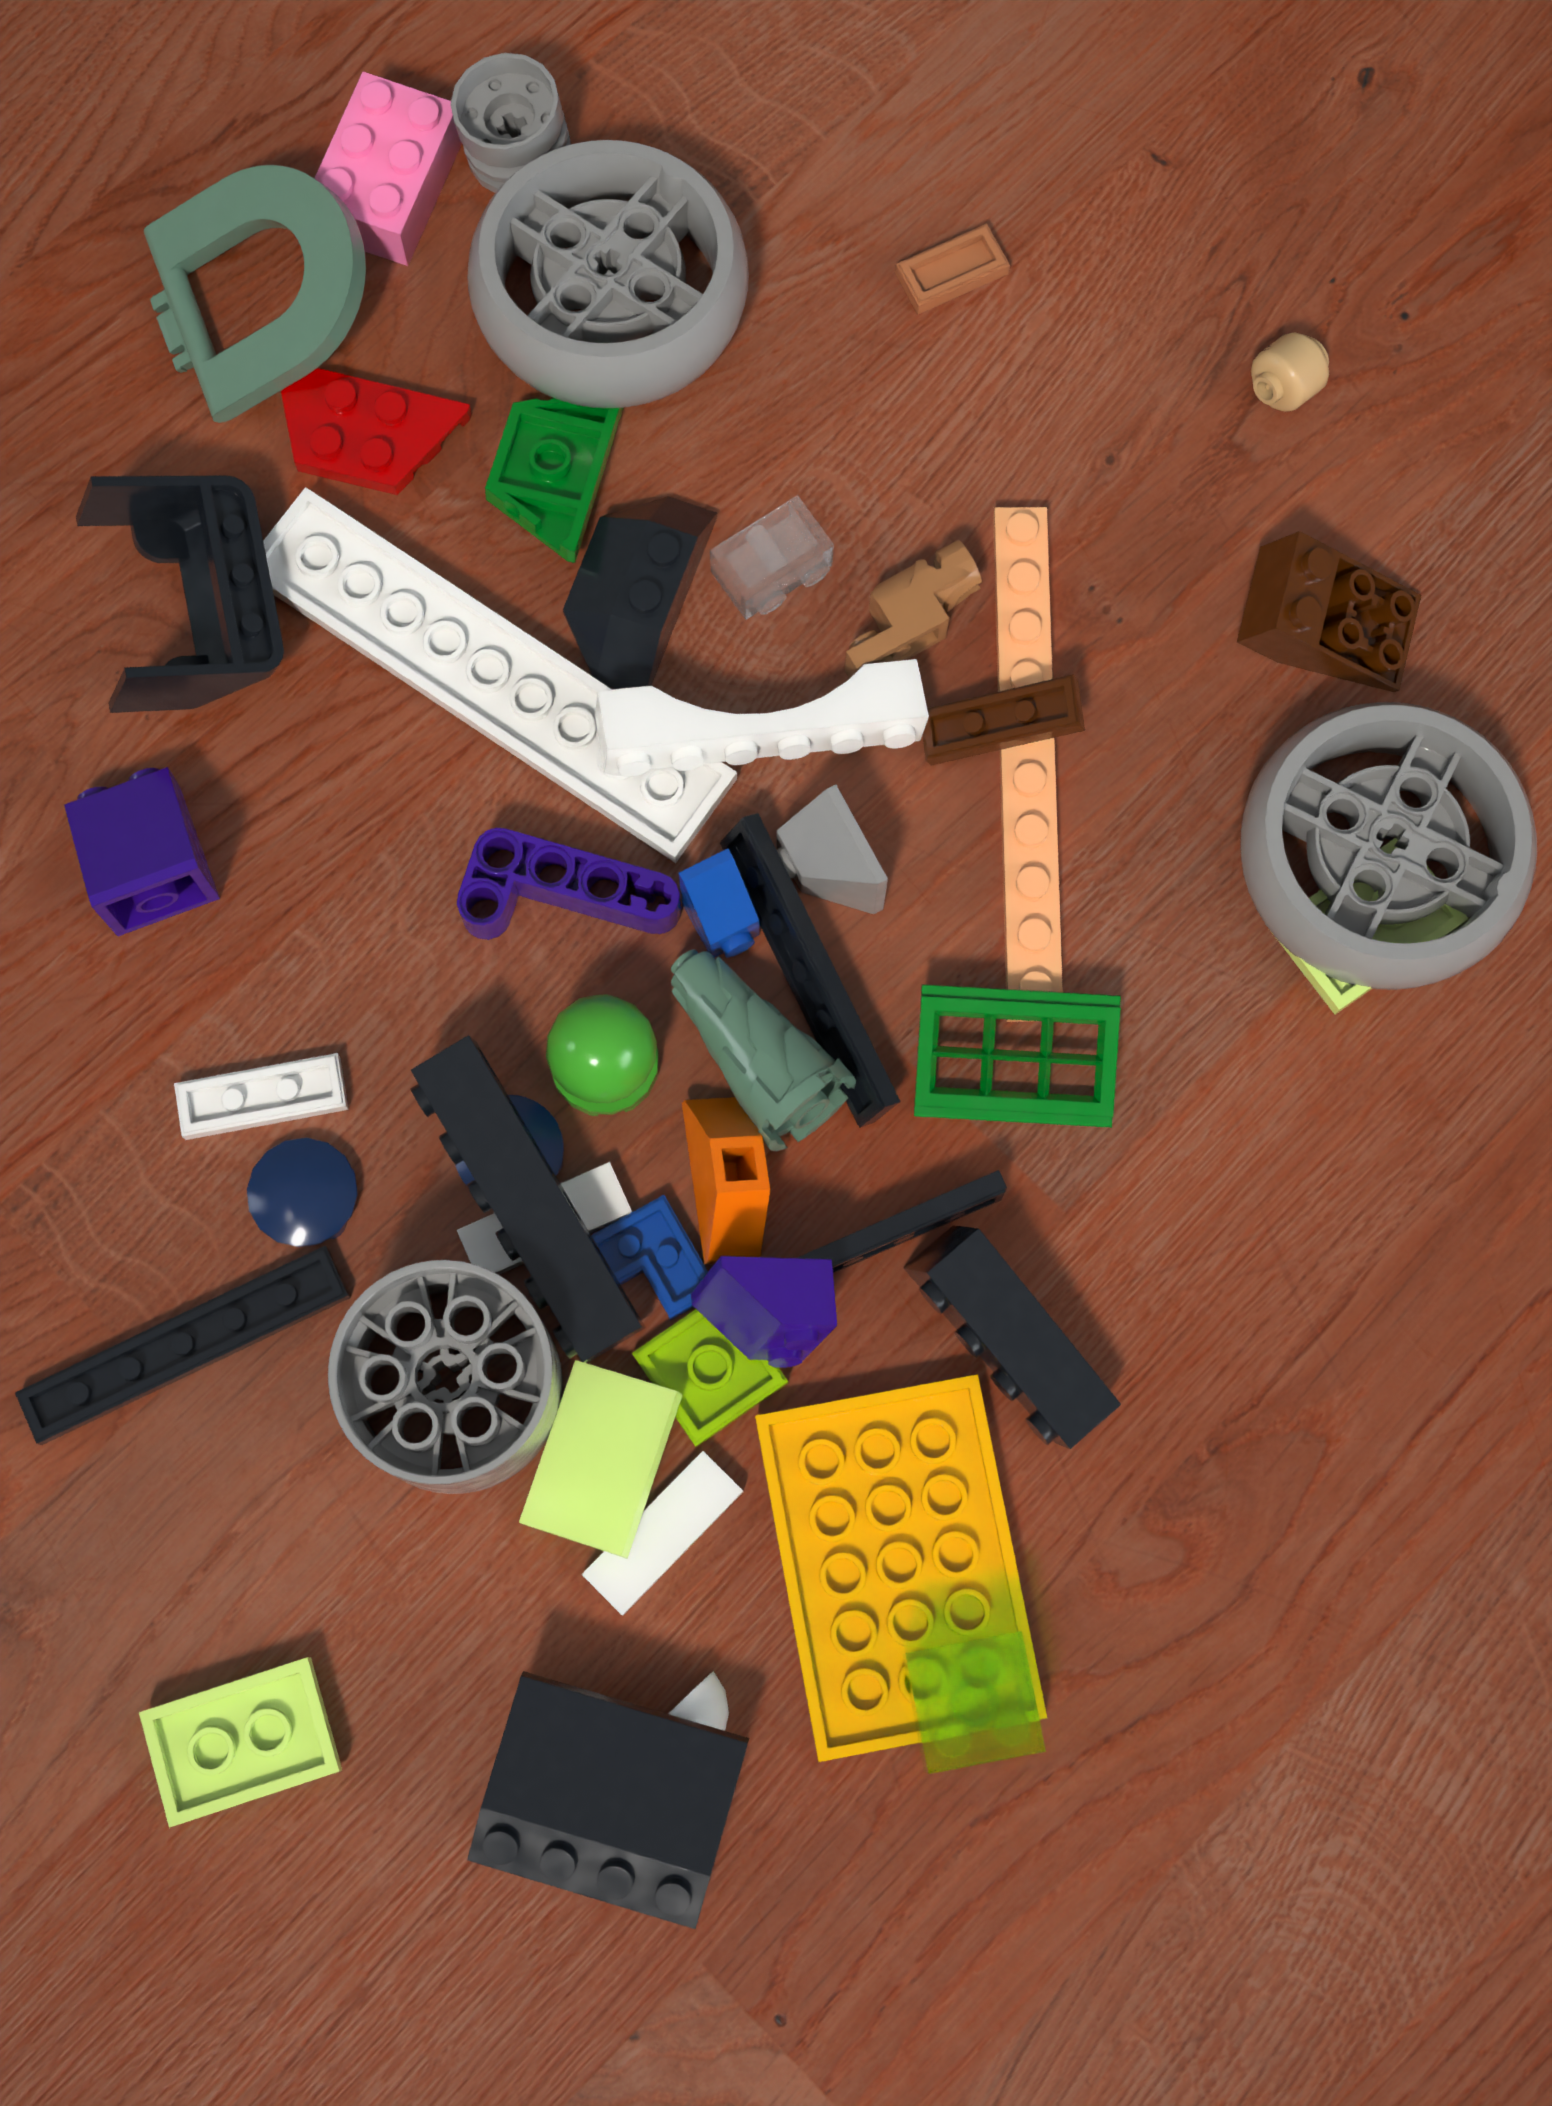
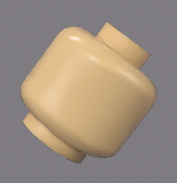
M1294 332L1281 336L1261 351L1253 360L1251 376L1254 392L1260 401L1274 409L1284 412L1298 409L1318 394L1327 384L1329 357L1325 348L1315 338Z

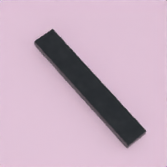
M759 814L745 816L720 841V845L723 850L728 848L735 860L759 918L760 927L817 1043L835 1061L839 1059L856 1079L854 1089H848L844 1083L841 1084L840 1088L848 1097L846 1102L857 1125L861 1128L875 1123L901 1101Z
M323 1246L17 1391L15 1395L36 1444L42 1446L351 1297L329 1249Z

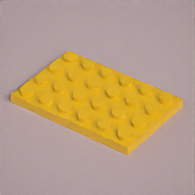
M978 1374L756 1415L755 1420L818 1762L1046 1719L1047 1713Z

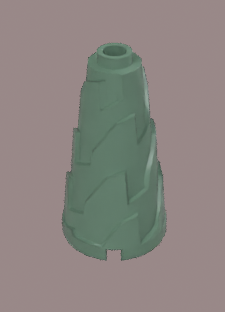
M692 949L681 955L673 963L671 972L674 976L671 980V986L673 987L671 992L699 1030L708 1052L721 1069L734 1096L759 1130L758 1132L763 1137V1142L771 1151H780L788 1148L780 1138V1136L788 1132L792 1134L797 1142H800L823 1125L846 1102L848 1097L840 1086L844 1083L848 1089H854L856 1079L839 1059L835 1061L812 1037L797 1029L773 1004L760 998L719 956L715 959L710 951L698 953L697 950Z

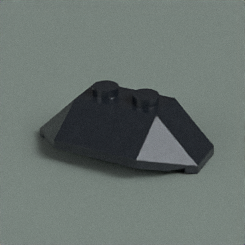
M667 496L599 518L563 608V614L592 677L611 689L652 686L715 525L717 512Z

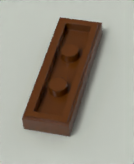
M1072 674L927 708L929 717L922 736L925 760L932 766L1085 731L1078 679Z

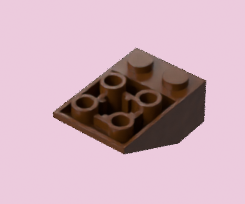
M1298 531L1260 547L1237 643L1277 663L1397 692L1401 686L1421 595Z

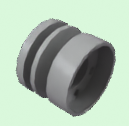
M501 53L484 57L467 68L455 84L450 104L454 123L460 141L463 144L470 170L486 189L496 193L514 173L529 162L550 151L571 145L555 79L545 66L526 55Z

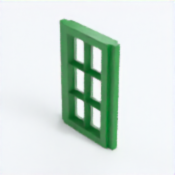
M922 984L914 1116L1112 1128L1121 996ZM940 1016L984 1018L982 1048L938 1046ZM996 1019L1041 1021L1040 1052L994 1049ZM1054 1022L1098 1025L1096 1055L1052 1052ZM937 1057L982 1059L980 1089L935 1087ZM993 1061L1039 1063L1037 1093L992 1090ZM1051 1063L1096 1066L1094 1096L1049 1093Z

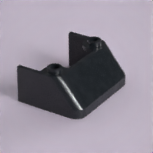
M226 475L91 476L76 514L77 526H130L134 545L143 557L156 563H179L196 653L193 656L175 657L168 661L165 666L125 667L108 703L110 713L195 709L273 675L283 658L284 647L255 496L250 487L242 480Z

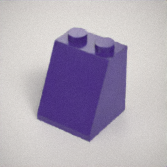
M168 767L160 770L158 768H147L137 771L125 783L111 788L103 786L90 788L80 793L77 800L64 804L90 904L117 936L220 899L182 791Z

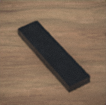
M997 1170L797 1258L832 1259L833 1273H836L1001 1201L1007 1186L1000 1171Z

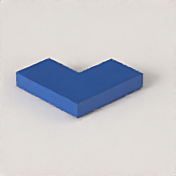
M665 1195L591 1235L620 1285L642 1273L645 1274L670 1321L694 1308L691 1304V1293L708 1271Z

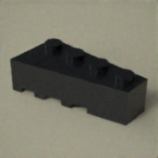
M953 1225L904 1267V1270L917 1283L921 1294L938 1313H943L957 1329L954 1333L963 1346L974 1357L980 1356L993 1371L990 1378L998 1389L1010 1401L1017 1399L1029 1412L1030 1415L1025 1419L1027 1424L1046 1445L1054 1441L1058 1445L1071 1449L1121 1405L979 1228Z

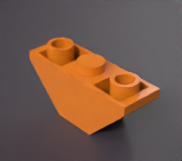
M736 1097L684 1100L682 1102L704 1264L716 1263L721 1256L760 1257L770 1195L763 1137Z

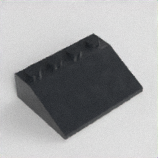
M523 1671L481 1805L467 1861L696 1929L749 1738Z

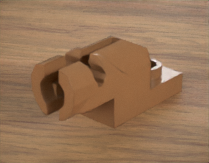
M960 540L935 552L934 567L929 566L926 560H917L914 565L879 583L870 594L869 611L881 633L878 634L875 630L866 632L850 644L849 650L846 651L845 672L849 679L864 664L907 660L946 639L949 617L946 612L948 613L970 594L981 589L978 584L982 583L974 559Z

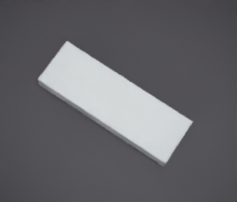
M338 1053L174 1083L181 1135L185 1140L349 1110L341 1058Z
M610 1162L561 1183L590 1234L632 1213ZM495 1213L458 1229L457 1232L471 1264L478 1265L500 1275L524 1264L521 1257L512 1261L500 1244L495 1232L503 1227Z
M702 1451L643 1511L628 1559L604 1551L582 1575L623 1616L743 1493V1490Z

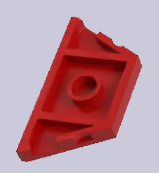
M320 368L315 369L305 377L281 390L294 463L298 472L398 495L414 479L415 472L419 467L428 464L442 450L441 443L459 424L464 427L470 421L472 415L470 404Z

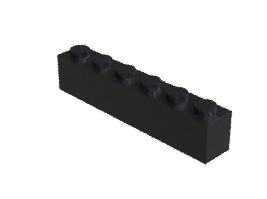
M468 1035L411 1069L418 1082L417 1085L410 1088L413 1096L427 1117L434 1113L437 1114L446 1130L445 1133L439 1136L444 1149L455 1165L462 1161L467 1165L475 1179L467 1184L470 1193L484 1213L492 1209L503 1228L495 1232L508 1257L512 1261L521 1257L531 1277L524 1280V1283L537 1306L541 1310L550 1306L560 1323L559 1326L552 1329L568 1358L570 1359L578 1354L583 1363H589L645 1329L644 1323L478 1043Z

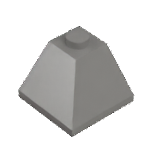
M835 784L824 790L777 830V852L790 878H794L802 893L870 914H876L884 908L888 878Z

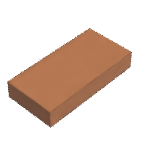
M984 224L895 265V274L917 315L1008 275L1010 264L987 224Z

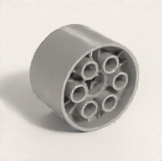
M432 1260L419 1262L393 1271L376 1281L360 1295L345 1314L334 1337L328 1364V1386L333 1410L339 1425L353 1446L378 1468L412 1486L436 1493L464 1494L484 1490L506 1481L521 1471L534 1459L547 1442L563 1392V1376L557 1348L530 1302L514 1285L503 1277L478 1265L462 1261ZM448 1292L447 1307L445 1308L443 1319H435L429 1295ZM469 1307L479 1308L483 1311L484 1315L483 1325L479 1331L467 1336L456 1333L454 1322L458 1313ZM409 1313L423 1315L425 1319L423 1333L413 1341L400 1340L397 1336V1325L401 1318ZM513 1315L525 1326L527 1331L505 1342L494 1344L489 1339ZM377 1333L396 1346L392 1356L368 1351ZM440 1349V1355L433 1357L428 1363L423 1362L430 1353ZM454 1349L460 1351V1353L454 1355ZM500 1354H509L515 1357L517 1370L513 1378L504 1383H493L488 1379L487 1366L491 1359ZM386 1365L395 1366L400 1375L397 1387L389 1394L376 1395L371 1386L373 1374L380 1367ZM446 1366L453 1372L459 1371L461 1368L463 1371L456 1378L460 1387L452 1393L445 1387L439 1388L437 1391L435 1390L436 1386L442 1381L438 1372ZM418 1372L423 1373V1379L418 1381ZM500 1394L533 1403L523 1425L496 1407L500 1400ZM395 1405L397 1412L393 1416V1420L376 1436L367 1418ZM474 1407L489 1409L491 1414L489 1430L479 1437L466 1436L462 1430V1419L465 1413ZM423 1412L429 1414L433 1427L428 1438L420 1443L407 1442L403 1431L407 1419L415 1413ZM444 1434L456 1436L463 1467L440 1469Z

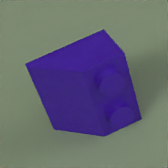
M721 1256L691 1293V1304L749 1360H768L770 1366L777 1368L797 1366L837 1326L832 1259Z

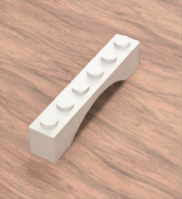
M917 659L864 664L848 681L825 696L796 708L771 713L733 714L704 709L675 699L653 686L597 691L595 711L604 774L619 773L623 776H638L648 772L650 769L673 767L679 771H688L706 763L725 761L731 765H743L754 761L756 758L780 756L783 759L792 760L802 758L810 752L829 750L837 754H848L867 746L885 745L893 749L903 748L915 741L921 740L929 717Z

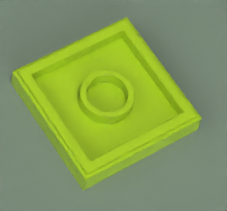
M697 1309L632 1353L651 1383L683 1394L675 1418L695 1447L704 1443L788 1384V1380L779 1368L770 1366L768 1360H749Z

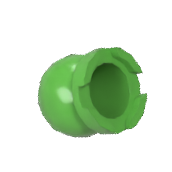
M592 995L579 998L557 1015L547 1035L546 1059L557 1091L571 1107L590 1116H599L598 1114L613 1115L624 1110L628 1112L649 1096L658 1078L659 1052L656 1046L657 1041L650 1021L634 1004L612 995Z

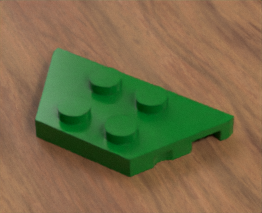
M537 398L513 402L485 486L486 500L566 561L575 563L623 408L586 407L555 398L551 400H540Z

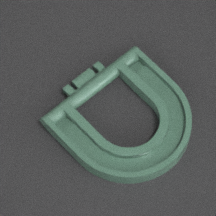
M262 165L232 173L147 225L144 229L145 238L165 289L157 295H153L150 299L154 311L161 313L156 318L169 353L173 355L180 353L172 359L176 371L180 373L187 372V370L194 367L212 419L215 422L222 423L232 420L317 369L339 347L358 313L363 297L366 276L365 250L359 227L346 204L333 191L313 177L297 169L279 165ZM270 228L290 230L297 238L304 257L303 281L294 302L279 318L216 355L187 276L259 231Z

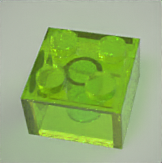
M1022 1631L902 1654L924 1772L932 1774L1046 1752Z

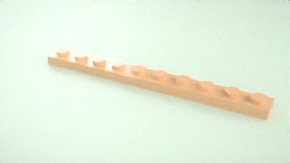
M1047 507L994 508L993 538L998 692L1053 679ZM1051 738L999 750L1006 989L1063 992L1055 740ZM1007 1020V1022H1023V1021H1024V1020Z

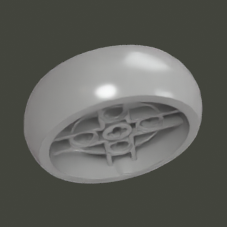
M597 140L571 144L543 154L514 173L497 190L483 211L473 234L469 251L467 279L471 306L482 334L498 358L517 377L536 390L560 401L593 408H624L650 403L676 393L691 384L710 368L729 344L740 322L748 291L749 268L742 233L735 216L721 194L700 172L673 155L651 146L628 141ZM685 235L700 249L712 269V278L704 294L686 284V266L678 244ZM517 256L531 264V286L538 304L528 316L517 307L505 289L507 274ZM646 300H656L654 302H645ZM575 309H582L581 311H578V312L571 311V310H575Z
M1400 702L1367 703L1342 708L1310 722L1288 738L1264 764L1254 781L1243 813L1240 837L1242 869L1248 892L1265 925L1277 940L1293 955L1301 958L1307 964L1320 970L1327 976L1341 982L1371 987L1372 989L1399 990L1434 984L1463 972L1490 954L1503 941L1520 916L1532 887L1537 861V833L1532 809L1519 777L1501 752L1483 735L1453 716L1428 707ZM1375 752L1402 756L1398 766L1383 765L1366 768L1345 777L1337 783L1311 771L1324 762L1355 753ZM1449 781L1460 790L1476 812L1487 839L1489 857L1470 849L1468 824L1460 805L1446 789ZM1409 791L1414 793L1421 801V807L1413 808L1406 805L1400 798L1399 792ZM1335 812L1343 815L1349 822L1350 829L1340 830L1332 826L1327 819V813ZM1282 830L1307 842V858L1311 874L1318 888L1323 891L1328 898L1327 900L1330 901L1325 914L1312 903L1295 879L1285 853ZM1396 838L1398 840L1394 845L1398 848H1395L1391 854L1385 853L1380 849L1383 839L1391 841ZM1433 860L1441 863L1447 870L1448 878L1440 879L1433 876L1427 868L1426 861ZM1362 882L1372 887L1374 892L1378 890V899L1376 901L1361 899L1354 891L1353 883ZM1444 904L1466 914L1469 918L1459 929L1446 936L1426 942L1391 943L1372 939L1379 924L1393 925L1415 921L1430 915Z

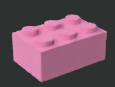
M362 72L314 179L328 187L346 204L359 227L365 252L408 266L462 143L454 123L450 105L451 101Z

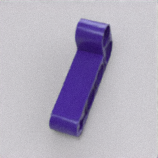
M493 828L479 836L474 845L457 898V907L465 928L471 935L485 940L497 938L506 931L519 896L650 934L669 932L677 925L681 916L680 893L677 884L671 877L660 872L505 828ZM507 850L514 854V859L506 867L493 868L487 864L489 857L496 851ZM550 865H559L566 869L564 877L555 883H545L538 877L540 872ZM604 879L611 880L619 886L616 893L607 898H598L590 893L592 886ZM635 887L636 896L631 895V905L627 906L630 897L629 888ZM656 896H663L665 898V904H659L656 912L648 910L647 903H653ZM492 900L498 904L495 913L488 918L479 919L471 916V909L479 901Z

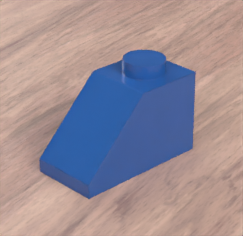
M727 848L679 872L682 905L706 950L710 951L714 958L723 953L726 958H730L749 949L755 943L753 938L759 935V918L730 850Z

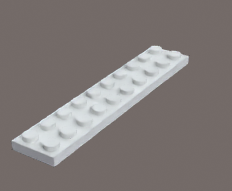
M304 488L263 540L273 594L673 862L676 863L736 782L737 772L722 762L706 763L688 771H679L673 767L650 769L648 772L638 776H623L619 773L604 774L595 711L597 691L612 690L611 688L308 488Z

